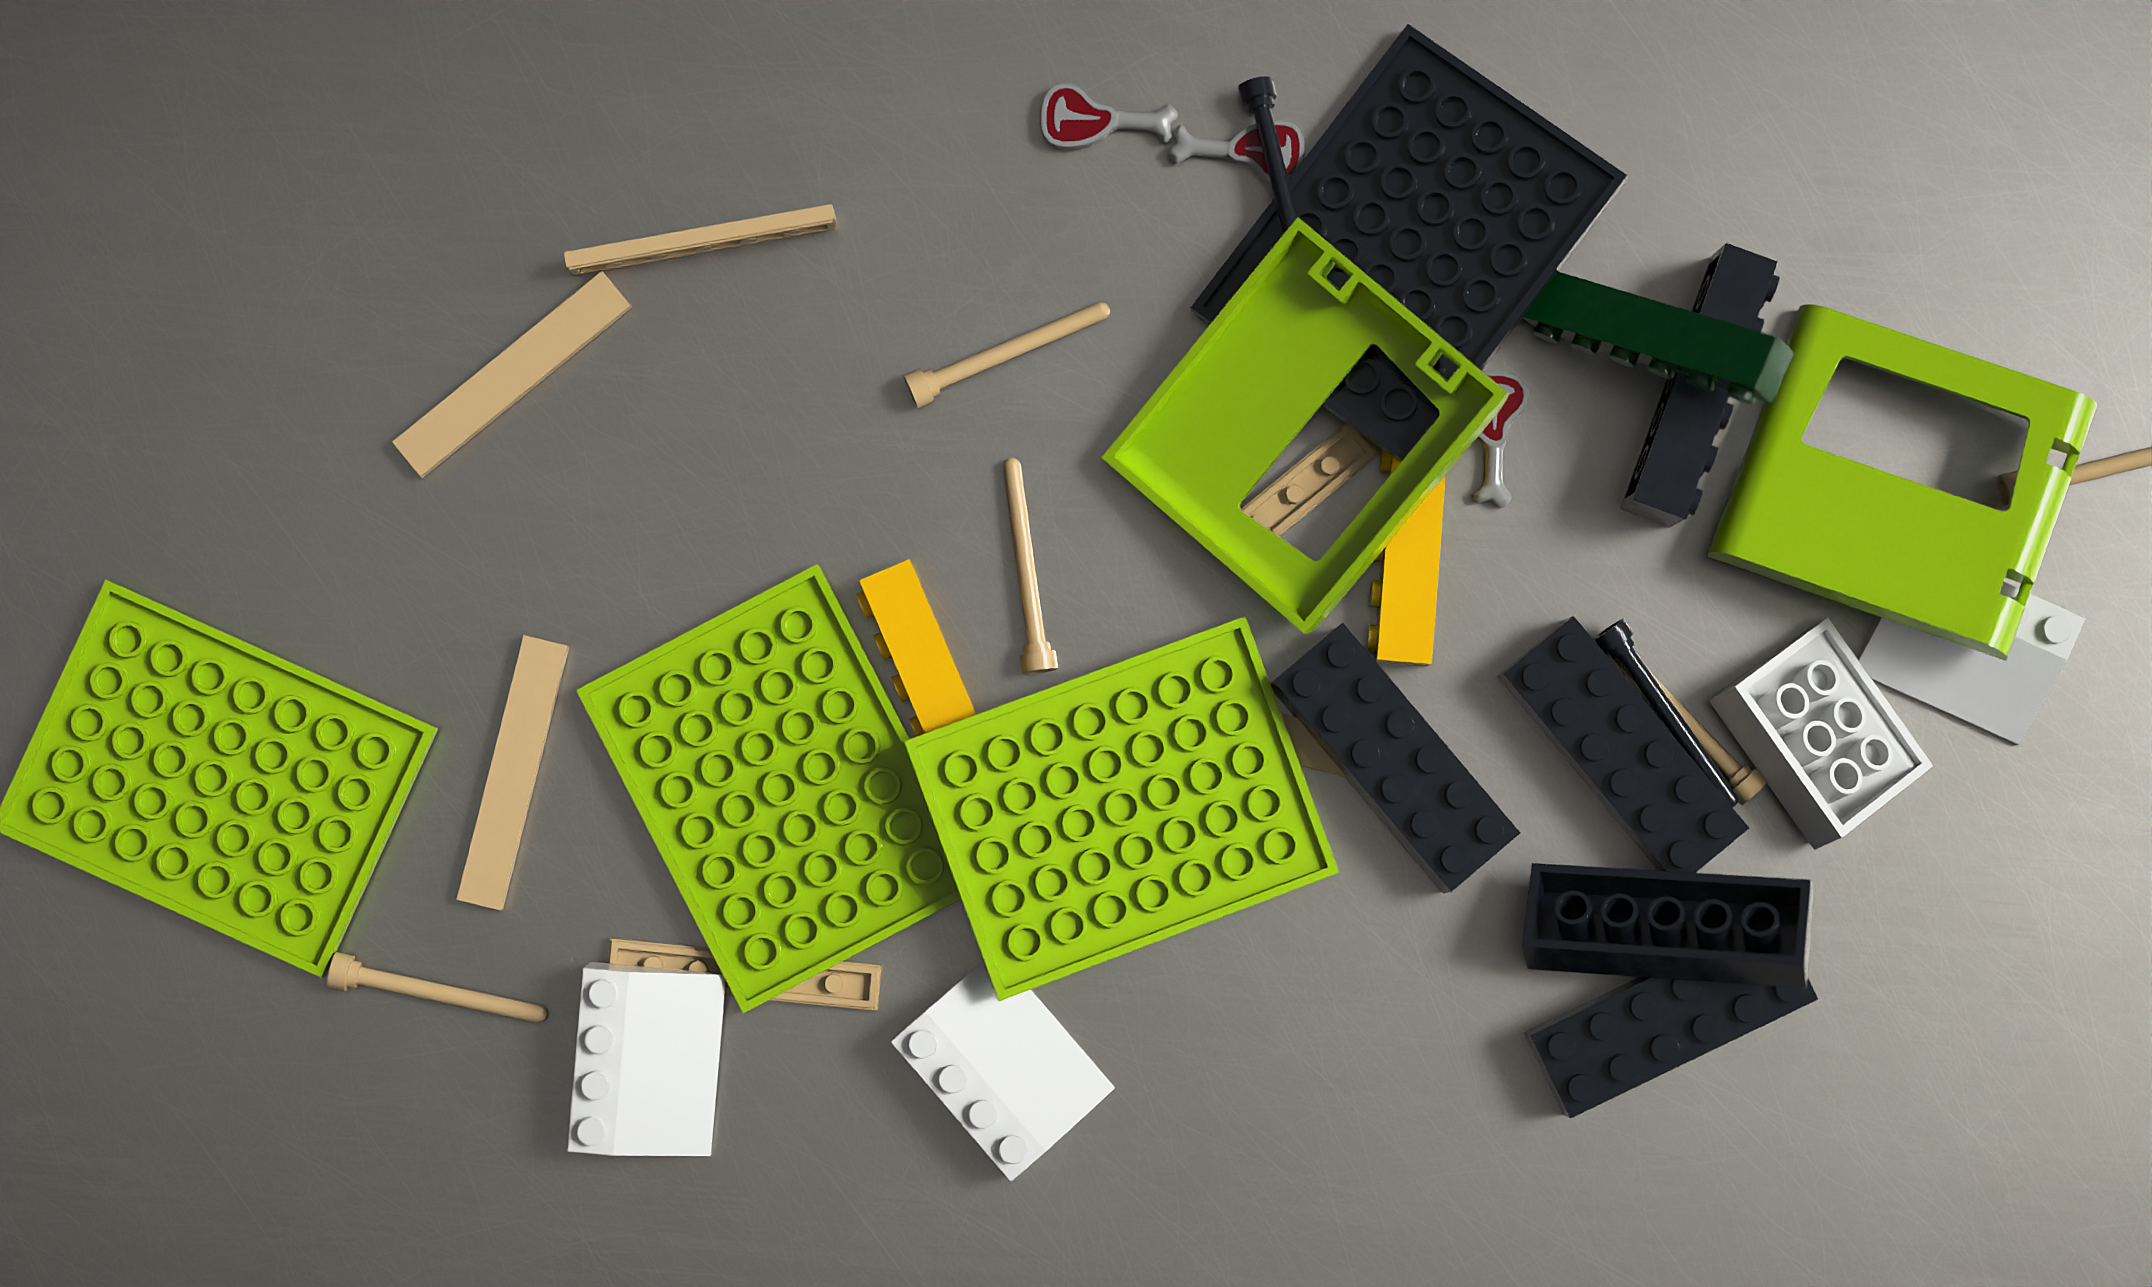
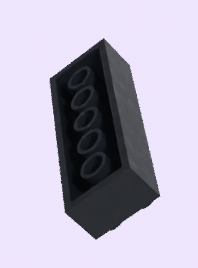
M1725 243L1710 257L1691 311L1761 332L1764 319L1759 318L1758 315L1765 302H1771L1776 292L1780 277L1774 275V271L1778 261ZM1675 374L1672 380L1666 379L1622 500L1621 510L1668 527L1686 520L1688 515L1693 516L1703 493V490L1697 488L1699 479L1704 472H1710L1718 452V447L1712 445L1713 440L1720 429L1725 430L1734 407L1733 404L1727 402L1729 395L1726 394V389L1715 386L1712 392H1708L1689 384L1687 377Z
M1574 616L1562 622L1497 676L1658 871L1696 873L1749 829L1743 819Z
M1344 623L1340 624L1270 683L1276 696L1307 729L1344 773L1345 778L1443 894L1455 890L1520 834V831Z
M1532 863L1522 949L1527 969L1807 988L1813 915L1811 880Z
M1808 976L1807 988L1638 977L1524 1032V1035L1562 1114L1571 1119L1818 1000V997Z

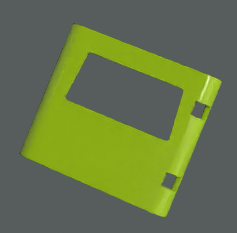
M1297 217L1101 458L1304 634H1309L1331 613L1491 422L1506 402L1509 394ZM1335 264L1351 276L1341 289L1326 278ZM1372 345H1377L1439 409L1440 416L1319 561H1314L1243 512L1240 505L1368 348ZM1442 354L1459 367L1449 380L1433 368Z
M1813 304L1801 305L1785 344L1794 352L1772 404L1765 401L1763 403L1707 556L2006 661L2097 407L2096 403L2077 391L1827 307ZM1842 359H1849L2026 419L2029 426L2009 510L2002 512L1803 443L1802 436L1839 362ZM2051 449L2067 454L2062 470L2046 463ZM2005 578L2021 583L2015 600L1999 594Z

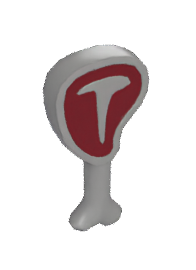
M1068 83L1057 84L1049 89L1041 107V131L1043 138L1049 146L1060 150H1075L1092 146L1116 129L1148 130L1156 134L1161 142L1165 144L1172 137L1170 124L1177 119V111L1169 104L1151 113L1118 111L1111 106L1095 103L1081 88Z
M1274 120L1289 179L1304 160L1303 134L1294 123ZM1256 124L1248 126L1229 140L1195 138L1186 131L1183 125H1178L1173 131L1175 144L1168 149L1167 154L1175 164H1179L1191 156L1226 158L1236 164L1249 166L1263 182L1271 186Z
M1484 371L1483 373L1504 389L1509 396L1499 412L1477 437L1485 448L1484 482L1480 489L1473 493L1472 498L1478 503L1492 501L1497 507L1503 508L1511 500V495L1504 487L1502 481L1503 449L1507 441L1509 425L1524 411L1528 403V389L1522 378L1513 373Z

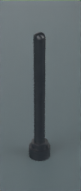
M1262 76L1242 82L1238 86L1242 105L1247 107L1248 112L1254 114L1284 234L1298 216L1271 111L1275 106L1274 100L1277 98L1272 77Z
M1622 618L1607 627L1594 638L1595 642L1605 654L1609 652L1613 659L1618 657L1671 734L1728 803L1735 807L1738 803V797L1733 788L1633 648L1636 643L1631 637L1634 632Z

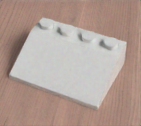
M2003 582L1999 594L2015 600L2019 588ZM2030 594L2008 658L2005 661L1876 616L1857 659L1873 681L2013 744L2020 745L2066 664L2086 618Z
M1828 617L1709 700L1757 770L1768 781L1767 784L1814 850L1844 837L1933 767Z
M590 962L583 968L568 1140L569 1152L617 1156H711L726 980L723 974Z
M983 962L891 1041L1010 1181H1013L1115 1089L1112 1083L1032 990L997 1001Z

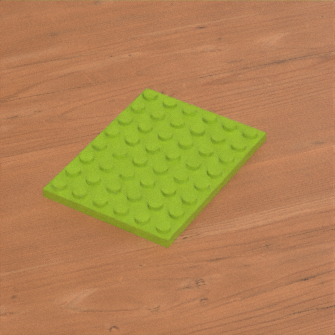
M819 564L806 569L576 690L742 1013L754 1009L960 900L903 741L910 738Z
M105 579L0 805V833L311 974L324 978L439 728Z
M1246 616L903 741L997 1001L1005 1000L1339 873Z

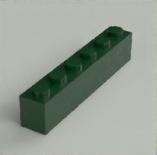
M1562 272L1556 273L1523 317L1535 327L1533 334L1545 341L1558 344L1560 338L1571 341V346L1575 349L1594 356L1598 350L1610 353L1609 358L1628 367H1634L1636 362L1649 365L1647 368L1649 371L1666 379L1672 380L1675 374L1687 377L1689 384L1708 392H1712L1715 386L1726 389V394L1747 404H1753L1754 399L1772 404L1794 354L1776 336Z

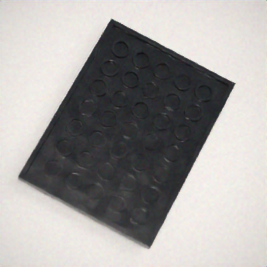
M1407 24L1291 175L1289 183L1298 218L1482 371L1626 183L1627 174L1420 31ZM1275 198L1190 307L1194 314L1209 325L1283 236ZM1336 264L1326 276L1339 289L1351 277ZM1372 345L1368 348L1322 404L1327 410L1400 462L1404 460L1440 416L1439 409L1377 345ZM1444 354L1440 356L1433 366L1447 380L1459 368Z

